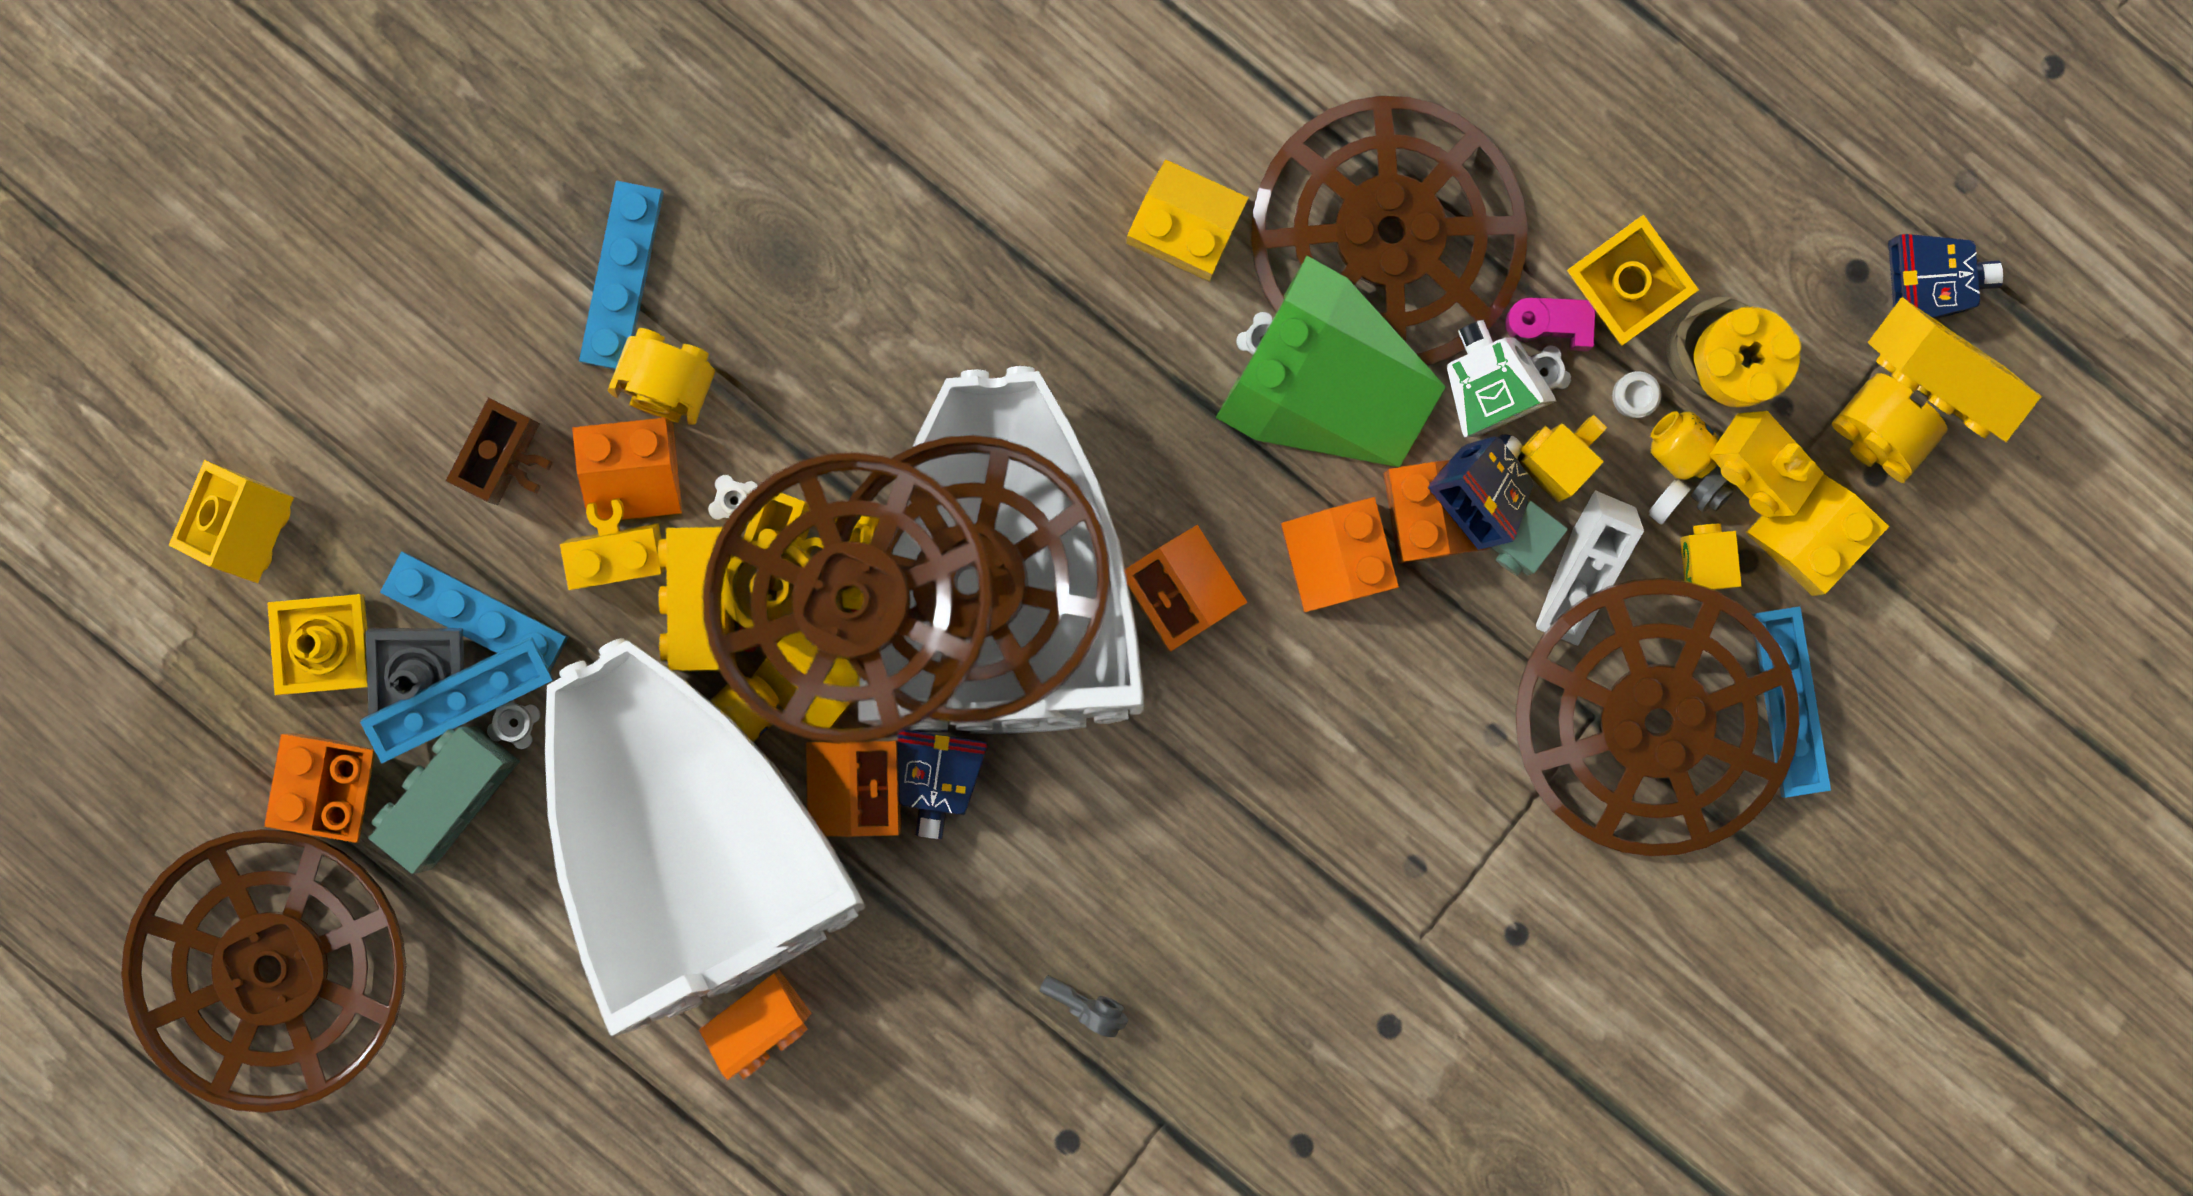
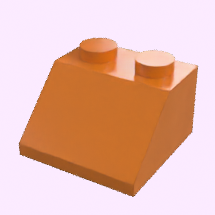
M665 417L572 427L577 476L585 508H587L588 504L595 502L598 515L603 519H610L613 515L611 501L619 498L624 506L622 520L682 514L672 421Z
M1450 460L1391 468L1383 473L1398 564L1490 549L1488 547L1478 550L1428 488L1431 481Z
M1375 497L1329 508L1281 523L1304 613L1399 587Z

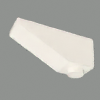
M1596 490L1594 491L1573 528L1536 623L1538 630L1546 632L1561 614L1581 599L1615 583L1644 532L1636 507ZM1598 610L1590 613L1574 625L1562 639L1578 646Z

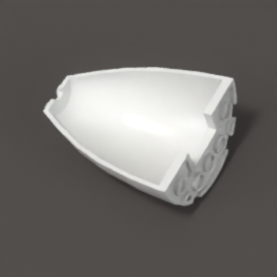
M1010 367L1006 370V376L1001 378H989V372L984 370H966L961 372V377L946 378L917 435L913 447L943 437L978 435L1002 438L1026 446L1055 463L1073 479L1089 500L1103 528L1110 555L1111 575L1107 612L1099 635L1083 663L1062 686L1042 701L1016 714L990 721L957 723L926 718L912 726L911 731L943 733L948 731V724L956 725V729L960 731H970V734L1069 730L1086 728V718L1094 717V722L1110 724L1127 720L1128 709H1130V714H1140L1144 708L1137 631L1120 543L1100 485L1082 447L1039 371L1035 372L1032 367ZM979 453L949 455L927 461L914 468L935 479L942 487L956 483H985L990 455ZM1009 459L1004 488L1012 490L1031 501L1046 515L1049 521L1072 505L1066 494L1046 476L1023 463ZM981 498L957 499L973 523L976 524ZM1000 504L995 529L1004 534L1013 544H1016L1037 530V527L1021 512L1006 504ZM941 505L936 506L949 527L957 525L946 509ZM920 517L917 518L915 522L918 523L932 538L930 532L923 523L922 519ZM1082 521L1060 537L1069 564L1070 587L1068 594L1095 599L1097 589L1096 557L1090 534L1084 521ZM904 532L892 554L916 560L922 549L914 539ZM1047 546L1024 562L1028 573V586L1054 591L1055 567L1051 551ZM968 569L959 576L957 585L961 593L973 594L979 590L978 575L975 569ZM912 590L910 591V608L916 605ZM1023 605L1017 617L1008 625L1021 648L1028 644L1040 630L1048 616L1049 610ZM1064 613L1059 626L1049 642L1036 656L1029 660L1042 684L1052 677L1072 656L1086 632L1090 618ZM928 621L924 623V624H927V625H929V626H931V627L933 626V625H932L931 623H929ZM992 636L985 639L979 659L974 667L988 665L1005 659ZM905 637L920 652L923 644ZM892 644L881 651L889 677L910 663L895 650ZM937 651L932 659L940 662L942 653ZM922 670L916 677L898 689L913 698L927 702L935 675ZM1011 671L1005 675L987 680L964 682L948 700L946 707L957 709L986 708L1012 701L1025 695ZM860 677V686L869 685ZM875 699L859 701L858 720L877 726L881 725V720ZM898 706L900 717L910 713V711Z
M624 638L616 639L602 646L599 649V659L587 666L585 661H578L563 668L559 672L561 678L547 685L545 763L547 807L557 878L584 970L611 1036L632 1032L650 1024L648 1017H650L651 1021L666 1016L668 1018L674 1017L703 1003L701 997L706 994L710 998L724 992L725 994L771 972L825 941L827 938L824 930L827 929L830 933L844 928L858 917V911L865 908L858 890L828 839L769 758L732 719L684 679L630 641H625Z

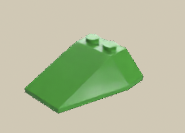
M1306 255L1284 294L1281 306L1241 377H1238L1216 418L1257 441L1400 467L1446 386L1347 277Z

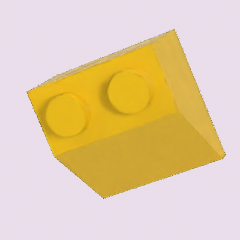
M1165 159L1127 234L1126 244L1210 282L1249 197Z
M1644 214L1566 270L1621 346L1699 291Z
M204 460L169 546L209 567L259 583L262 573L271 563L272 549L279 532L289 520L290 506L294 497Z
M1823 474L1796 515L1772 517L1761 515L1745 533L1811 596L1826 594L1889 526L1856 494Z
M802 632L783 637L777 644L788 661L804 674L808 671L819 650L806 639ZM766 658L753 676H758L769 684L778 696V704L785 710L798 687L780 674L769 659ZM837 658L824 683L834 686L855 687L860 686V676L847 659ZM816 696L802 721L818 727L832 728L856 701L844 702Z

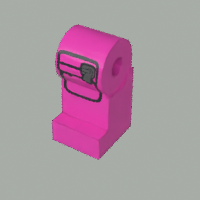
M1525 298L1516 302L1506 315V330L1512 338H1516L1519 342H1532L1539 337L1570 338V351H1589L1594 347L1595 310L1588 300Z

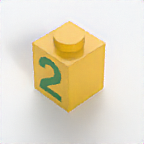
M1721 523L1693 526L1694 535L1680 537L1684 581H1690L1714 590L1742 587L1736 531L1722 532Z

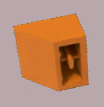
M1198 525L1160 546L1125 569L1129 591L1169 653L1248 603Z
M281 734L264 827L359 843L375 750L342 741L303 734Z
M898 740L841 744L831 742L806 743L807 809L825 836H896L902 833L901 805H899Z
M778 969L706 1023L699 1031L724 1078L729 1080L738 1073L744 1080L770 1058L767 1050L776 1044L780 1051H782L800 1038L808 1030L804 1022L812 1013Z

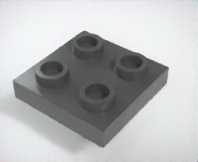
M463 628L368 629L366 631L368 716L400 700L410 699L418 691L464 670Z

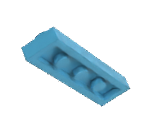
M616 181L579 358V362L583 364L615 370L627 338L635 335L664 194L661 189Z
M402 551L380 591L381 594L447 628H463V636L495 653H499L533 637L550 672L569 638L559 631Z
M1801 607L1754 613L1752 615L1765 626L1780 646L1792 670L1798 694L1800 725L1796 751L1786 778L1779 787L1781 797L1787 798L1831 791ZM1755 638L1761 673L1773 668L1774 665L1768 653ZM1781 686L1764 692L1776 763L1783 748L1786 728L1785 699Z
M530 637L418 691L410 699L400 700L361 719L360 724L381 763H384L444 734L449 728L454 729L553 681V676L533 637Z

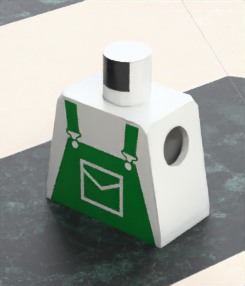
M1484 320L1471 323L1458 330L1468 355L1450 362L1447 365V371L1461 430L1465 438L1479 437L1556 402L1550 388L1516 338L1505 337L1493 342Z

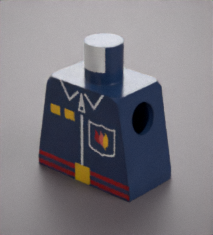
M1900 234L1888 241L1893 308L1903 297L1934 319H1939L1978 307L1980 304L1979 290L2001 288L2003 268L1999 260L1977 262L1974 241L1913 234Z
M1502 434L1498 438L1494 436L1464 445L1428 486L1429 490L1478 550L1514 541L1533 488L1532 478L1517 460L1521 454L1522 444L1512 435Z
M904 730L898 733L899 805L919 808L915 830L916 836L942 839L946 812L966 814L988 748L987 741Z

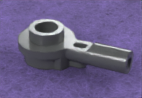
M1719 466L1700 482L1691 495L1699 503L1697 509L1702 513L1710 507L1714 511H1718L1734 492L1729 486L1730 482L1722 476Z
M1049 975L1046 976L1040 987L1039 992L1070 1007L1069 1012L1079 1017V1022L1095 1033L1106 1037H1116L1118 1031L1124 1029L1128 1023V1018L1123 1013V1006L1111 998L1099 996L1097 1000H1090L1076 993L1074 988Z

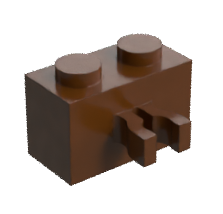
M488 397L445 481L497 506L513 476L522 487L537 494L541 485L530 481L527 473L518 469V466L522 462L528 466L538 464L550 470L553 464L552 461L539 455H525L540 423Z

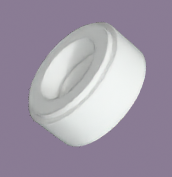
M1641 371L1628 373L1615 384L1612 395L1613 403L1616 409L1625 417L1631 419L1646 417L1653 413L1660 404V385L1648 373Z
M1679 479L1677 481L1674 480L1648 511L1650 513L1649 516L1662 525L1691 489Z

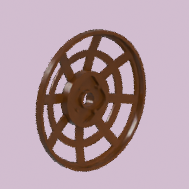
M1376 96L1353 100L1328 109L1305 123L1284 143L1269 164L1258 188L1251 220V249L1255 271L1263 293L1274 312L1277 313L1284 300V296L1277 286L1270 267L1267 249L1295 246L1296 256L1301 266L1306 255L1313 258L1310 245L1336 243L1338 253L1346 265L1340 274L1347 277L1354 286L1361 279L1369 284L1385 287L1387 313L1380 314L1406 342V327L1434 319L1450 309L1456 302L1476 322L1484 320L1487 329L1491 328L1509 304L1520 281L1527 253L1528 224L1524 199L1512 169L1501 151L1479 128L1461 115L1432 102L1411 97ZM1392 109H1408L1432 115L1455 126L1465 135L1448 153L1423 139L1407 135H1395ZM1373 110L1375 136L1351 142L1332 153L1326 160L1304 144L1314 133L1335 120L1357 112ZM1478 147L1489 156L1501 175L1511 200L1513 216L1486 215L1480 191L1468 171L1462 166ZM1396 149L1418 152L1433 159L1438 165L1422 182L1408 176L1398 175ZM1377 150L1379 176L1372 177L1358 186L1336 169L1356 155ZM1292 158L1312 174L1298 200L1294 227L1266 230V215L1272 190L1282 169L1289 159ZM1452 176L1458 181L1466 194L1472 210V216L1446 217L1444 209L1436 197L1438 191ZM1325 184L1344 200L1337 214L1335 224L1308 226L1313 200L1321 185ZM1395 219L1400 222L1404 229L1403 238L1397 243L1383 241L1378 234V225L1381 221ZM1488 235H1514V251L1508 275L1498 296L1491 306L1488 307L1470 289L1483 264ZM1447 236H1474L1470 259L1459 278L1439 258L1445 248ZM1426 274L1446 292L1441 298L1425 307L1414 311H1405L1404 286L1421 279ZM1459 335L1444 345L1417 353V355L1427 366H1431L1453 357L1464 350L1465 347Z
M978 435L943 437L918 444L892 457V459L917 467L927 461L949 455L971 453L990 455L985 483H956L944 487L956 500L981 498L977 522L974 525L985 546L992 574L993 605L987 637H993L1005 658L999 662L973 667L965 682L987 680L1012 671L1025 695L1012 701L986 708L946 707V702L941 708L927 717L957 723L990 721L1016 714L1042 701L1062 686L1083 663L1099 635L1107 612L1111 586L1110 555L1103 528L1091 503L1073 479L1051 460L1026 446L1002 438ZM1009 459L1023 463L1046 476L1066 494L1072 505L1049 521L1046 515L1031 501L1012 490L1004 488ZM872 472L851 495L849 500L872 502L882 489L896 478L883 473ZM914 486L909 499L911 504L906 507L904 514L914 521L919 517L922 519L941 554L944 555L968 544L958 525L952 527L947 525L936 507L940 504L929 494ZM1000 504H1006L1021 512L1037 527V530L1016 544H1013L1004 534L995 529ZM861 516L837 518L836 525L843 542L850 541L854 527ZM1082 521H1084L1090 534L1096 557L1097 589L1095 599L1068 594L1070 587L1069 564L1060 537ZM898 528L887 555L898 564L903 572L929 562L923 550L920 551L916 560L892 554L896 544L905 532ZM1047 546L1051 551L1055 567L1054 591L1028 586V573L1024 562ZM975 563L949 574L952 590V607L946 633L965 642L972 639L976 628L979 590L973 594H963L959 591L957 582L959 576L968 569L976 570ZM936 581L912 590L916 605L910 608L909 617L922 623L928 621L932 625L934 624L937 609ZM841 594L839 599V606L842 612L845 613ZM1023 605L1049 610L1048 616L1040 630L1028 644L1021 648L1008 625L1017 617ZM1064 613L1090 618L1086 632L1072 656L1052 677L1042 684L1029 660L1036 656L1049 642L1059 626ZM901 634L892 643L895 650L909 662L919 653ZM942 653L940 662L932 659L926 665L923 671L935 675L928 700L935 696L954 675L960 665L959 660ZM847 659L856 673L867 684H870L862 659ZM899 689L893 691L897 705L907 711H915L925 703Z
M859 452L825 454L799 461L773 474L753 489L731 513L718 534L707 562L702 591L703 621L709 647L721 674L737 696L758 715L785 731L811 740L838 744L869 742L896 735L922 722L941 708L962 686L979 659L989 631L993 605L992 574L985 546L973 521L955 497L935 479L907 463L883 455ZM859 470L883 473L895 477L896 480L886 505L863 500L836 501L828 504L818 476L831 472ZM800 484L810 511L800 515L785 526L770 543L767 550L740 538L747 525L766 504L785 490ZM914 486L929 494L947 510L962 530L968 544L944 555L941 554L938 546L929 534L912 518L904 514ZM865 516L877 518L880 521L870 544L862 542H843L834 518ZM816 526L824 549L812 556L803 568L781 558L785 550L796 538L808 529ZM898 528L905 531L917 542L929 562L903 572L898 564L887 555ZM732 555L758 568L754 577L751 594V611L754 626L725 634L722 621V590L726 568ZM975 563L979 584V609L976 628L971 642L968 643L946 633L952 607V590L949 574ZM772 575L794 585L792 596L793 613L769 621L767 597ZM936 581L937 609L935 621L931 627L908 616L910 611V591ZM849 588L861 589L864 595L862 607L854 613H844L839 606L841 594ZM802 632L806 639L819 649L806 674L800 672L788 661L775 640ZM899 634L923 644L920 652L908 665L896 674L888 676L881 651L891 645ZM761 645L764 654L774 668L790 683L798 687L784 712L772 706L752 688L739 670L732 653ZM937 651L961 661L954 675L935 696L915 711L900 717L893 693L894 690L904 686L916 677L932 660ZM837 658L862 659L870 684L842 687L828 685L824 681ZM816 696L844 702L865 701L874 698L881 725L861 729L840 730L814 726L802 720Z
M1668 578L1635 579L1608 586L1581 599L1561 614L1541 636L1528 658L1519 683L1515 709L1517 741L1524 767L1536 791L1552 812L1574 831L1599 845L1623 853L1644 856L1680 855L1704 849L1731 837L1753 821L1773 799L1786 778L1796 751L1800 725L1798 694L1792 670L1780 646L1765 626L1741 604L1717 590L1690 581ZM1666 594L1689 597L1703 603L1692 628L1668 623H1650L1633 626L1624 599L1641 595ZM1606 607L1615 633L1591 648L1578 662L1573 672L1547 659L1554 646L1574 625L1590 613ZM1720 611L1735 618L1755 636L1768 653L1774 665L1773 668L1748 678L1745 670L1732 653L1710 637ZM1652 638H1668L1681 640L1686 643L1676 665L1671 666L1667 664L1648 665L1639 641ZM1621 647L1630 670L1628 673L1619 678L1611 689L1587 679L1589 673L1603 658ZM1703 650L1711 654L1725 667L1735 684L1708 694L1700 681L1693 676ZM1538 677H1541L1564 688L1559 711V731L1562 745L1535 753L1531 738L1530 712L1533 691ZM1781 686L1785 699L1786 728L1783 748L1776 763L1753 753L1759 725L1758 706L1755 696ZM1580 696L1602 707V732L1576 741L1573 717L1577 697ZM1742 702L1744 728L1742 741L1738 747L1714 737L1716 732V712ZM1654 709H1664L1671 714V725L1662 733L1650 732L1645 727V718ZM1610 750L1616 760L1626 768L1614 792L1595 778L1585 765L1584 758ZM1706 754L1731 764L1716 783L1696 795L1687 772L1689 769L1698 764ZM1569 763L1581 783L1599 800L1607 804L1595 827L1581 820L1562 803L1549 786L1542 772L1543 770ZM1744 770L1769 780L1760 795L1744 812L1723 827L1709 832L1701 808L1711 804L1725 794L1739 779ZM1644 776L1650 778L1669 777L1678 802L1650 804L1632 800ZM1626 812L1634 816L1649 818H1667L1683 815L1691 839L1677 843L1649 844L1627 841L1612 835Z
M259 829L235 832L207 841L183 854L159 875L144 894L131 919L123 947L121 977L124 1003L132 1028L146 1053L166 1076L185 1091L211 1104L237 1111L266 1113L290 1110L319 1101L347 1085L368 1067L385 1045L397 1021L405 993L407 964L404 939L395 911L382 888L364 867L342 850L318 838L292 831ZM259 843L290 844L304 848L296 874L267 870L240 875L227 850ZM322 855L335 861L356 877L372 896L379 910L355 920L350 910L335 894L325 886L315 882ZM209 859L222 884L213 888L197 902L186 916L183 924L156 916L155 914L162 900L174 885L196 865ZM267 884L292 887L283 913H258L247 888ZM309 896L316 897L326 905L339 919L342 927L318 936L306 922L301 920ZM229 897L240 921L232 925L221 938L198 930L200 923L207 914L223 899ZM387 927L391 939L394 962L392 992L388 1006L364 995L367 985L368 961L363 937ZM147 934L175 942L172 952L171 977L176 1000L151 1011L148 1010L144 998L141 973L143 948ZM347 944L351 946L354 964L351 989L327 979V953ZM190 948L213 956L211 966L213 984L191 993L187 972ZM266 955L277 958L281 964V974L274 982L263 979L258 970L260 960ZM319 997L342 1006L343 1009L333 1024L319 1037L312 1040L303 1014L316 1003ZM221 1001L232 1014L240 1018L241 1020L232 1041L226 1040L213 1030L202 1017L199 1010ZM356 1013L379 1023L380 1026L375 1036L362 1053L340 1073L326 1080L317 1053L325 1050L343 1034L353 1021ZM184 1017L188 1026L202 1042L224 1056L213 1082L211 1083L198 1076L180 1062L163 1042L157 1028ZM285 1023L294 1049L278 1052H263L249 1049L259 1025L269 1026ZM297 1062L300 1063L308 1088L296 1093L273 1096L250 1095L230 1090L242 1064L276 1067L291 1065Z

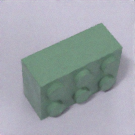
M478 726L458 727L456 731L449 728L434 744L432 751L436 753V756L427 767L424 768L419 765L402 784V787L406 790L405 794L395 805L391 802L386 804L372 821L376 829L368 839L411 874L432 870L520 762L498 742L493 741Z

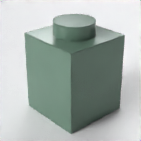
M1529 501L1514 541L1491 548L1499 553L1495 560L1506 570L1516 576L1521 571L1526 575H1531L1536 572L1568 529L1534 502Z

